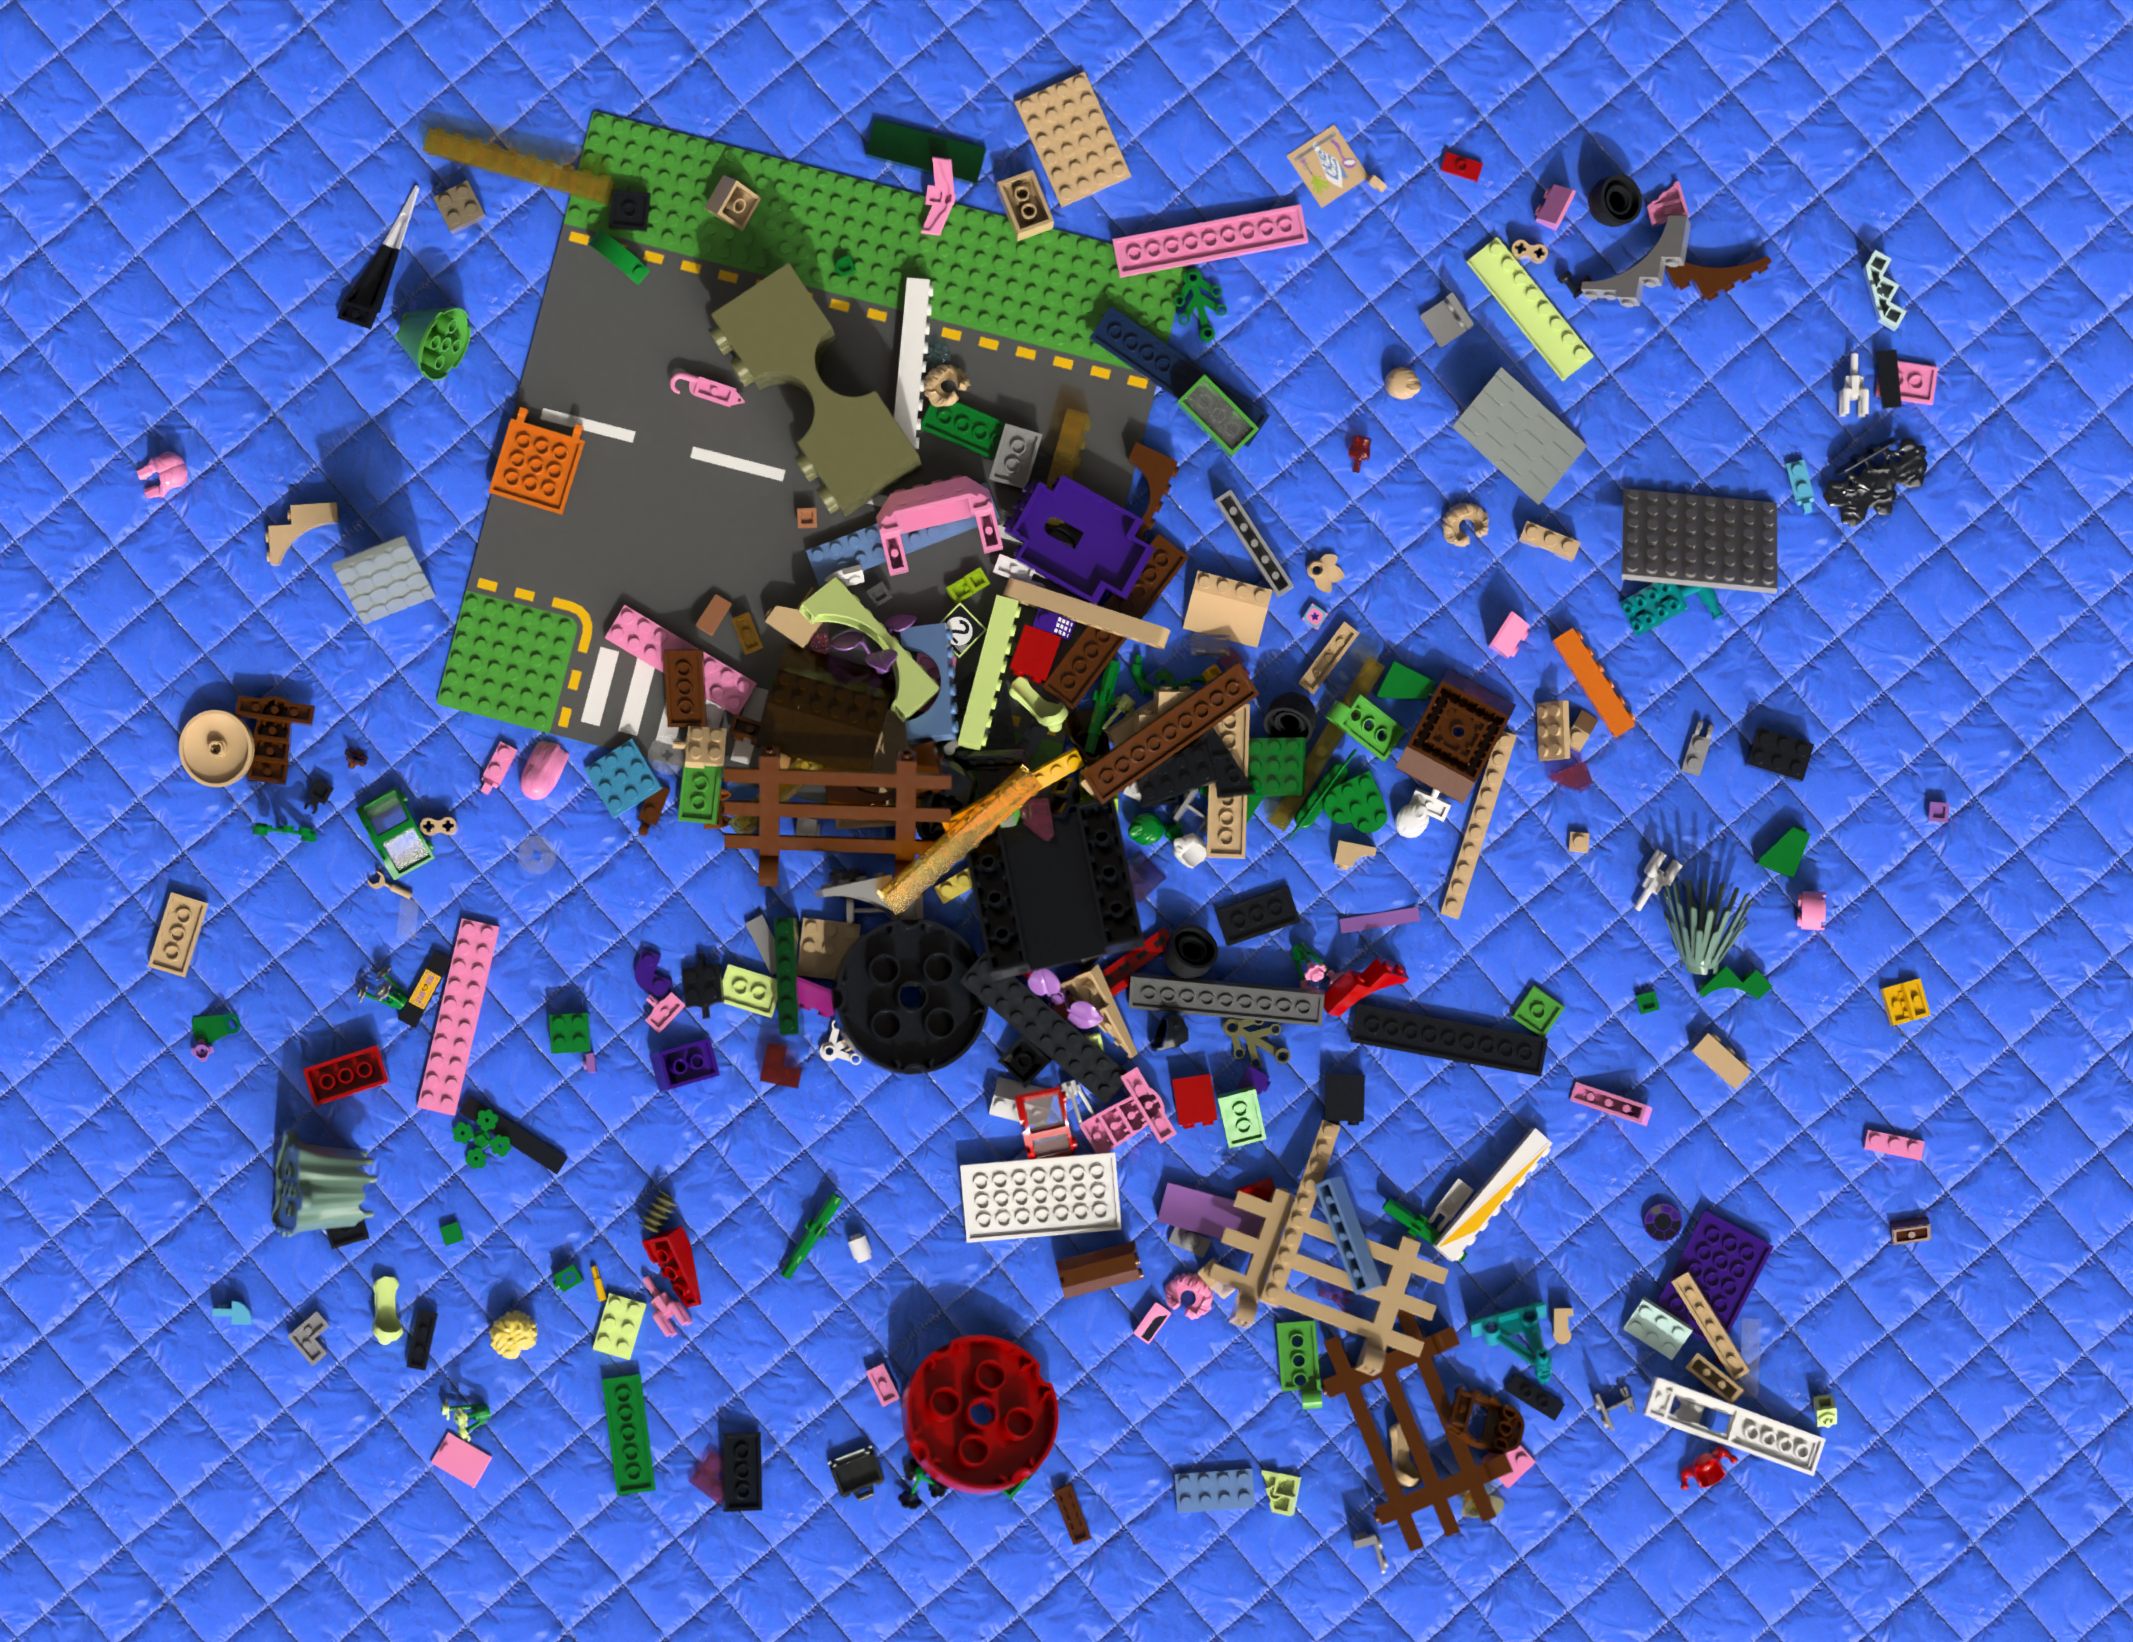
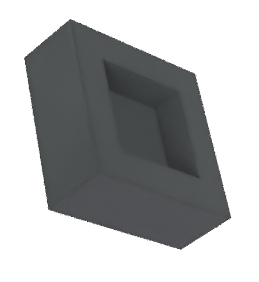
M882 581L866 591L876 608L892 599L891 594Z

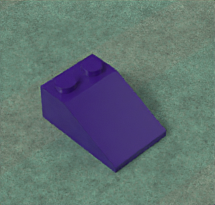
M710 1038L649 1054L659 1092L720 1075Z

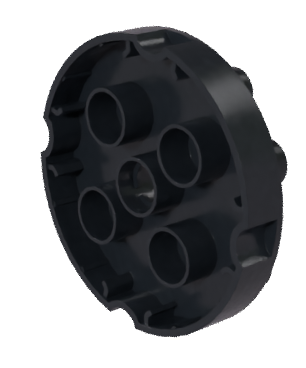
M899 919L886 922L868 930L852 943L845 952L837 967L833 981V1012L843 1038L850 1048L864 1061L890 1073L902 1075L924 1074L952 1064L962 1057L975 1043L987 1017L988 1005L959 982V979L975 962L978 955L958 933L930 920ZM913 986L919 988L921 994L919 1006L907 1007L902 1005L900 995L903 987Z

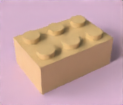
M1033 170L997 182V193L1017 241L1053 229V217Z

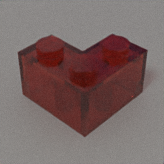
M767 1043L760 1077L761 1082L799 1089L803 1070L784 1066L788 1047Z

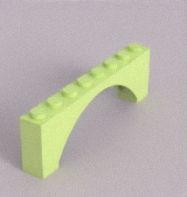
M836 577L801 604L799 612L811 625L815 622L845 624L870 636L883 650L892 649L897 651L898 657L891 664L896 681V696L890 709L902 722H905L937 696L940 690L937 681L926 674L924 667L913 660L910 652L904 650L899 645V641L886 631L885 626L873 617L872 612L860 603L856 595L851 594L843 581H839Z

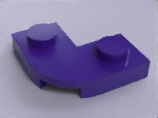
M643 949L635 968L636 982L644 991L665 999L672 980L655 974L661 955Z

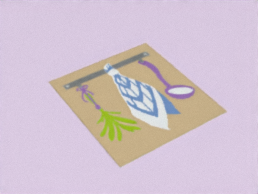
M1332 125L1287 155L1321 208L1369 177L1335 125Z

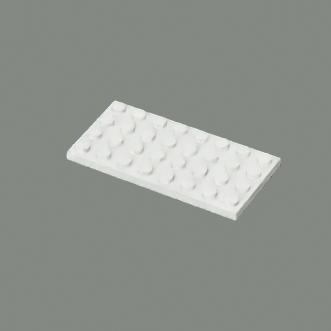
M1115 1152L960 1165L967 1243L1122 1230Z

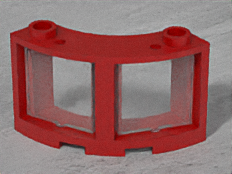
M1060 1086L1015 1096L1020 1124L1026 1128V1130H1022L1028 1160L1075 1154L1074 1148H1077L1075 1136L1071 1137L1064 1103L1068 1101L1066 1092H1061Z

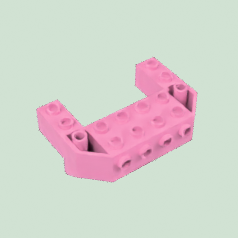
M956 475L950 477V480L943 481V479L932 481V484L929 485L919 484L913 486V489H898L890 494L876 516L890 576L909 572L900 534L966 518L976 517L984 554L1002 550L1003 545L990 491L967 476Z

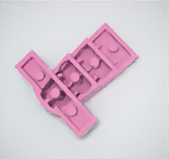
M1138 1067L1120 1077L1131 1097L1114 1104L1079 1124L1080 1129L1095 1153L1111 1151L1147 1125H1149L1159 1144L1177 1134L1164 1113L1165 1108L1162 1098L1156 1091L1149 1088Z

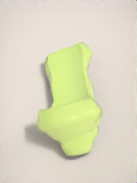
M1018 676L1011 683L1009 688L1010 696L1019 701L1038 723L1048 728L1051 732H1059L1062 729V722L1068 716L1067 708L1061 703L1047 702L1030 686L1027 678Z
M383 1276L373 1283L375 1318L372 1322L371 1330L382 1345H388L391 1341L397 1340L404 1332L396 1316L395 1296L400 1284L395 1276Z

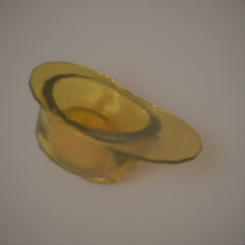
M1470 1492L1462 1493V1515L1480 1518ZM1488 1495L1496 1515L1499 1514L1504 1508V1501L1500 1497Z

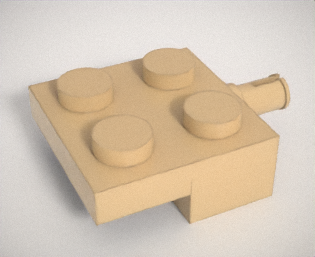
M688 726L685 741L673 740V749H684L686 755L685 767L704 769L705 766L724 767L727 729Z

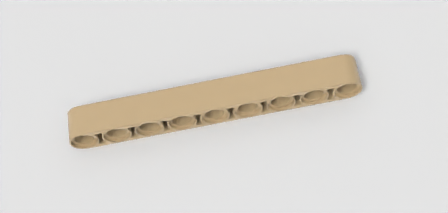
M1014 578L1008 579L1002 595L1003 597L1019 600L1020 604L1035 609L1040 608L1069 620L1159 649L1165 648L1170 634V630L1165 627Z

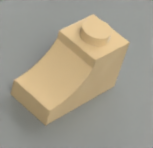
M1339 840L1333 864H1336L1338 869L1348 870L1349 867L1353 868L1356 860L1365 856H1375L1377 848Z

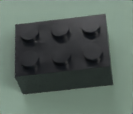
M1758 727L1755 730L1745 766L1801 783L1804 780L1814 744Z

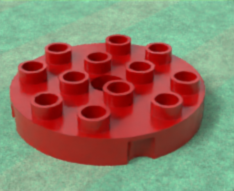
M972 1335L951 1340L948 1344L927 1356L915 1369L907 1383L901 1410L902 1427L907 1444L923 1469L942 1484L958 1491L973 1494H988L1006 1490L1017 1485L1036 1471L1045 1461L1053 1447L1059 1424L1056 1393L1052 1383L1044 1381L1039 1372L1041 1365L1018 1345L1002 1338L986 1335ZM983 1404L986 1406L991 1415V1419L986 1424L978 1425L972 1420L970 1410L974 1405Z

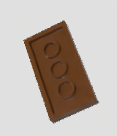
M665 649L664 667L668 727H706L707 713L703 649Z

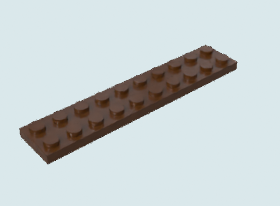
M1158 533L1150 543V546L1155 549L1127 600L1112 593L1102 607L1142 620L1189 557ZM1087 626L1042 685V688L1073 710L1127 638Z
M1236 662L1081 770L1080 773L1100 804H1103L1254 699L1259 693L1241 664Z

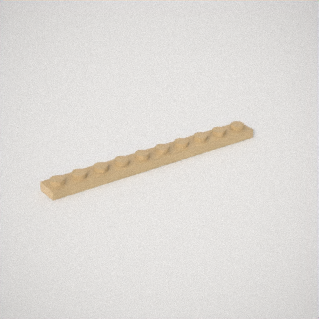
M1503 731L1490 754L1440 911L1442 915L1455 919L1460 917L1517 735Z
M1322 1120L1267 1275L1259 1299L1260 1302L1276 1308L1280 1304L1317 1197L1314 1185L1322 1182L1340 1130L1338 1125Z

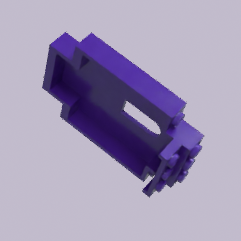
M1063 474L1061 478L1057 477L1052 485L1054 491L1046 488V485L1041 482L1037 483L1032 480L1031 484L1027 483L1022 491L1025 495L1021 501H1016L1012 509L1015 511L1012 518L1008 516L1003 525L1005 527L1004 533L1024 543L1023 546L1018 545L1014 553L1016 555L1015 561L1094 605L1098 604L1106 589L1127 600L1155 549L1135 537L1144 520ZM1058 518L1084 533L1075 549L1046 533L1044 526L1048 519Z

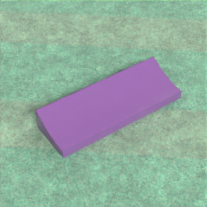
M1168 1181L1157 1222L1222 1239L1225 1227L1257 1238L1264 1217L1233 1206L1235 1199Z

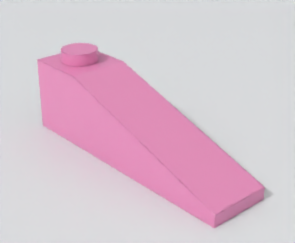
M1578 1082L1575 1083L1570 1101L1643 1126H1647L1653 1109L1648 1105Z

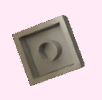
M468 180L433 197L452 235L487 218Z

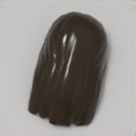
M1094 709L1073 711L1064 720L1067 736L1078 750L1083 763L1087 766L1110 751L1108 736L1103 730L1101 737H1099L1095 754L1089 755L1084 750Z

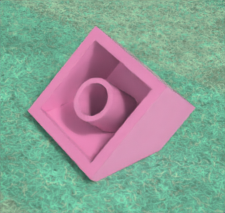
M1555 184L1552 189L1547 188L1543 196L1546 201L1543 206L1539 204L1534 214L1538 216L1536 222L1556 231L1576 191Z
M1511 611L1488 647L1506 659L1510 655L1514 657L1520 648L1517 646L1520 639L1524 641L1530 632L1527 630L1529 624Z

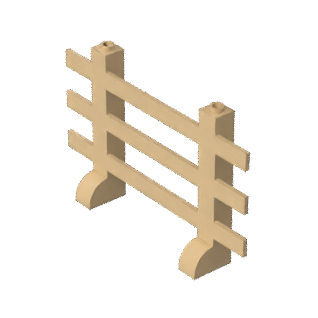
M1285 1188L1275 1189L1269 1202L1238 1191L1233 1206L1264 1217L1257 1238L1225 1227L1221 1242L1251 1253L1246 1271L1243 1275L1213 1263L1208 1279L1239 1290L1228 1322L1245 1329L1251 1326L1255 1320L1258 1309L1257 1303L1294 1195L1290 1194V1191ZM1309 1217L1304 1233L1336 1244L1329 1224ZM1406 1235L1401 1237L1396 1249L1365 1238L1372 1258L1390 1265L1383 1286L1360 1294L1378 1301L1371 1322L1286 1290L1283 1292L1279 1305L1366 1337L1355 1370L1371 1376L1381 1372L1386 1355V1346L1420 1357L1424 1342L1393 1331L1392 1328L1399 1309L1432 1321L1436 1305L1406 1295L1404 1292L1411 1273L1444 1284L1448 1269L1417 1258L1421 1243L1417 1242V1239L1413 1236ZM1296 1254L1292 1269L1354 1292L1347 1272Z

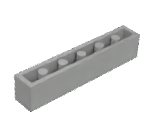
M1232 490L1215 499V505L1275 597L1278 599L1292 590L1294 585Z

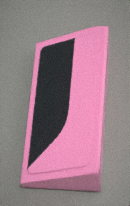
M1155 1302L1133 1334L1149 1344L1171 1312Z

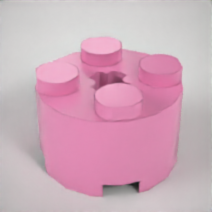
M1802 891V894H1798V907H1801V913H1797V926H1801V929L1825 930V926L1821 925V922H1825L1826 902L1822 900V897H1826V892Z

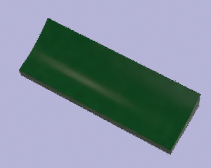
M875 119L865 157L934 175L932 156L951 159L953 180L977 186L987 148Z

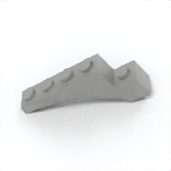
M884 872L874 873L873 878L868 879L867 876L856 877L854 882H850L849 879L838 881L836 886H832V883L820 885L821 889L814 890L816 898L843 896L865 901L892 917V921L918 917L914 895L906 894V891L895 893L892 875H884Z

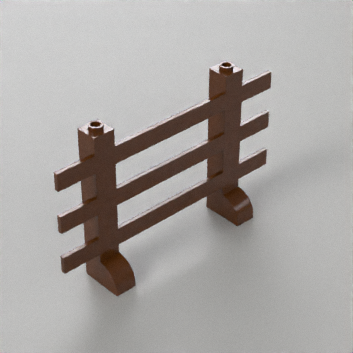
M772 745L760 747L759 768L724 767V782L759 783V801L724 800V815L759 816V834L725 833L724 835L725 848L759 849L758 886L778 887L780 850L895 854L894 889L899 891H914L916 854L950 855V840L916 839V821L951 822V807L916 806L917 788L951 789V774L917 773V751H897V772L780 769V747ZM780 784L896 788V805L780 802ZM780 817L896 821V838L780 835Z
M1400 1310L1397 1313V1318L1404 1335L1424 1342L1420 1357L1398 1349L1387 1354L1385 1349L1386 1355L1381 1372L1371 1376L1355 1370L1356 1367L1351 1368L1339 1337L1336 1336L1324 1341L1336 1375L1322 1380L1323 1385H1321L1324 1396L1328 1395L1329 1399L1345 1393L1389 1502L1374 1508L1373 1516L1375 1521L1383 1526L1397 1520L1410 1552H1413L1425 1546L1411 1515L1412 1513L1433 1505L1446 1538L1461 1531L1448 1499L1469 1490L1482 1523L1496 1518V1513L1484 1484L1508 1475L1513 1470L1506 1453L1476 1466L1467 1444L1445 1428L1451 1405L1431 1358L1460 1345L1453 1326L1423 1339L1414 1315ZM1414 1364H1417L1461 1470L1460 1473L1443 1480L1438 1478L1395 1373ZM1380 1378L1425 1487L1406 1495L1402 1493L1359 1388Z

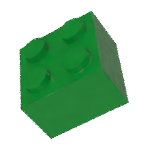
M590 1013L549 1015L551 1054L592 1052Z

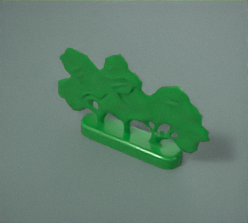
M1357 749L1351 752L1343 764L1336 763L1331 766L1296 813L1294 821L1297 826L1289 835L1287 841L1294 836L1299 828L1306 829L1313 824L1323 810L1324 798L1327 792L1346 780L1348 776L1346 766L1356 754Z

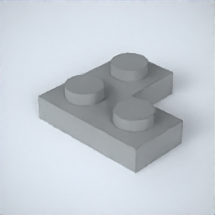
M318 1311L287 1336L312 1366L328 1354L315 1339L330 1326Z

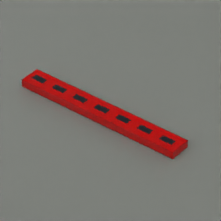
M1165 927L1145 940L1146 947L1132 949L1102 971L1109 989L1165 950L1167 941L1171 937ZM1071 993L1067 996V997H1069V1001H1068V1002H1069L1070 1008H1071L1072 1003L1075 1002V1001L1072 999V996H1073V995H1072ZM1065 1002L1052 1006L1056 1012L1067 1020L1070 1012L1067 1011Z

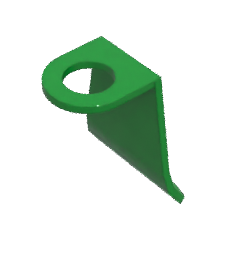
M233 1013L194 1017L192 1030L196 1043L198 1040L204 1039L206 1044L209 1045L228 1034L237 1033L240 1030L239 1018ZM230 1018H233L236 1022L235 1029L229 1025Z

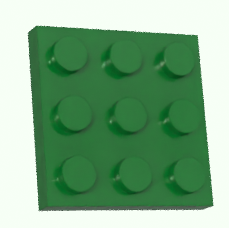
M1249 738L1248 781L1255 789L1256 794L1247 796H1304L1306 738Z

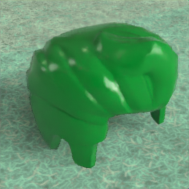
M1145 813L1135 817L1128 828L1129 837L1140 845L1154 844L1162 838L1164 833L1162 821L1153 813Z

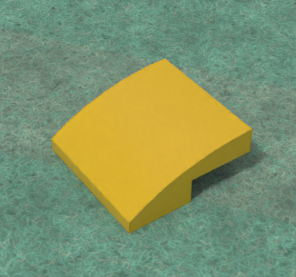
M1920 978L1880 989L1890 1027L1931 1016Z

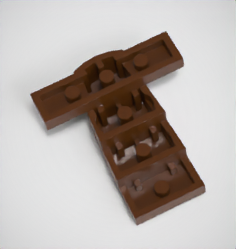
M238 695L235 715L257 719L253 735L254 758L248 770L247 780L286 785L291 751L292 724L313 726L315 706L291 703L289 700L278 696H269L261 699Z

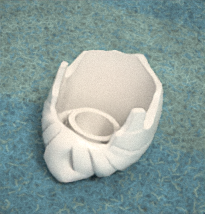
M1407 804L1399 811L1395 818V826L1401 836L1414 838L1426 829L1429 823L1428 809L1424 804Z
M1191 833L1184 835L1182 838L1174 839L1173 854L1187 868H1194L1205 860L1207 845L1197 834Z

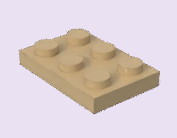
M1569 701L1537 703L1538 761L1570 759Z

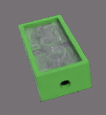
M1205 374L1176 403L1230 458L1259 430Z

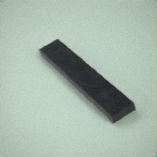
M469 1096L459 1112L476 1122L478 1112L481 1110L487 1111L490 1108ZM493 1111V1114H496L499 1119L495 1123L496 1127L488 1131L496 1136H508L511 1146L558 1175L567 1161V1157Z

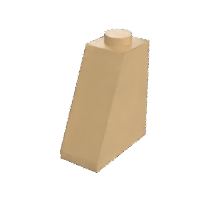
M775 606L774 609L770 608L765 615V618H767L766 624L803 649L823 623L815 622L811 625L798 609Z
M1213 1257L1197 1273L1215 1293L1225 1299L1236 1289L1208 1279L1213 1263L1221 1266Z

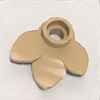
M1326 554L1320 560H1314L1307 566L1308 575L1314 579L1316 587L1323 592L1330 593L1332 591V583L1338 582L1345 577L1343 571L1335 565L1338 556ZM1316 566L1319 567L1320 572L1314 573L1313 568Z

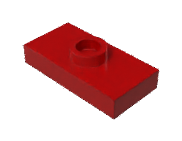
M1446 152L1440 171L1477 183L1483 163Z
M1271 1176L1237 1188L1235 1192L1236 1195L1238 1191H1241L1259 1199L1267 1200L1271 1198L1272 1192L1276 1187Z

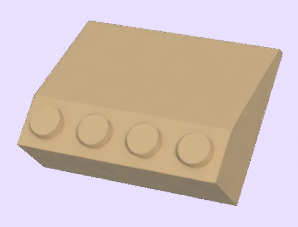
M1197 571L1183 629L1257 648L1272 590Z

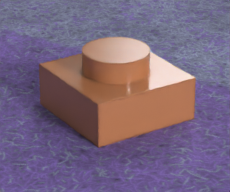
M817 508L797 509L798 529L817 528Z

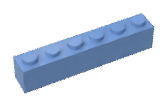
M1342 1176L1330 1178L1314 1185L1355 1295L1383 1286Z

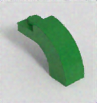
M599 230L588 243L590 247L616 266L636 285H639L650 272L637 257L602 230Z

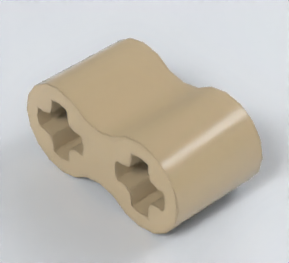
M1517 240L1511 247V254L1515 259L1521 260L1525 258L1535 264H1541L1547 258L1548 250L1542 244L1530 245L1524 240ZM1518 246H1522V250L1525 251H1522V253L1519 254L1518 250L1515 248H1518ZM1537 250L1541 251L1542 255L1540 258L1536 257L1537 254L1535 253Z
M445 817L442 820L425 818L420 823V830L427 836H434L437 833L454 835L458 830V823L451 817ZM448 821H450V823L454 825L452 828H450V831L444 828V825H447ZM428 822L434 825V828H431V832L425 829Z

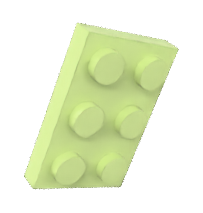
M728 964L723 978L724 1004L772 1018L778 1001L777 979Z
M609 1293L593 1350L630 1360L647 1304Z

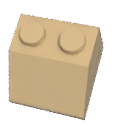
M723 175L704 209L731 226L743 231L761 197L737 180Z

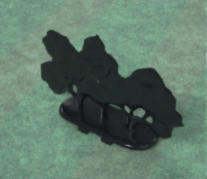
M1899 435L1893 436L1878 445L1871 444L1866 447L1867 451L1861 455L1855 453L1849 457L1851 461L1834 471V476L1847 473L1846 480L1842 482L1833 480L1828 482L1826 492L1822 496L1828 506L1843 508L1841 511V522L1848 524L1850 527H1856L1865 520L1868 508H1873L1880 515H1891L1892 502L1895 501L1897 495L1894 486L1897 483L1908 488L1922 486L1925 478L1924 473L1928 465L1925 459L1927 454L1926 446L1917 445L1913 439L1906 438L1901 442L1899 450H1889L1888 448L1900 439ZM1903 450L1905 454L1902 455L1899 452ZM1883 452L1885 455L1884 463L1879 467H1873L1869 459ZM1896 454L1902 460L1900 462L1894 461L1890 455L1894 457ZM1887 459L1891 461L1889 465H1887ZM1865 462L1866 469L1863 470L1861 475L1857 476L1851 471ZM1850 480H1852V486L1849 485Z

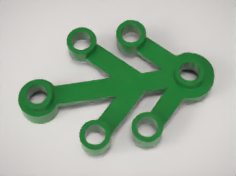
M1188 269L1183 275L1185 285L1179 295L1175 296L1173 303L1176 307H1182L1190 289L1192 290L1193 298L1184 313L1179 316L1178 322L1180 325L1186 326L1190 322V316L1196 308L1202 327L1199 337L1203 342H1210L1215 337V331L1209 326L1204 306L1213 310L1220 317L1227 313V307L1224 304L1218 305L1203 296L1200 288L1210 292L1213 298L1221 296L1222 288L1204 281L1199 270ZM1195 275L1196 280L1191 281L1189 276ZM1213 289H1218L1220 294L1215 295ZM1181 298L1183 303L1177 304L1176 299ZM1218 308H1224L1225 312L1222 314L1219 313ZM1182 316L1187 317L1188 321L1186 323L1181 321ZM1209 330L1211 336H1205L1204 331Z
M255 822V826H251V829H253L252 834L268 836V832H275L277 834L300 835L301 841L316 842L317 840L316 830H310V828L299 827L298 831H294V826L282 825V827L272 828V825Z

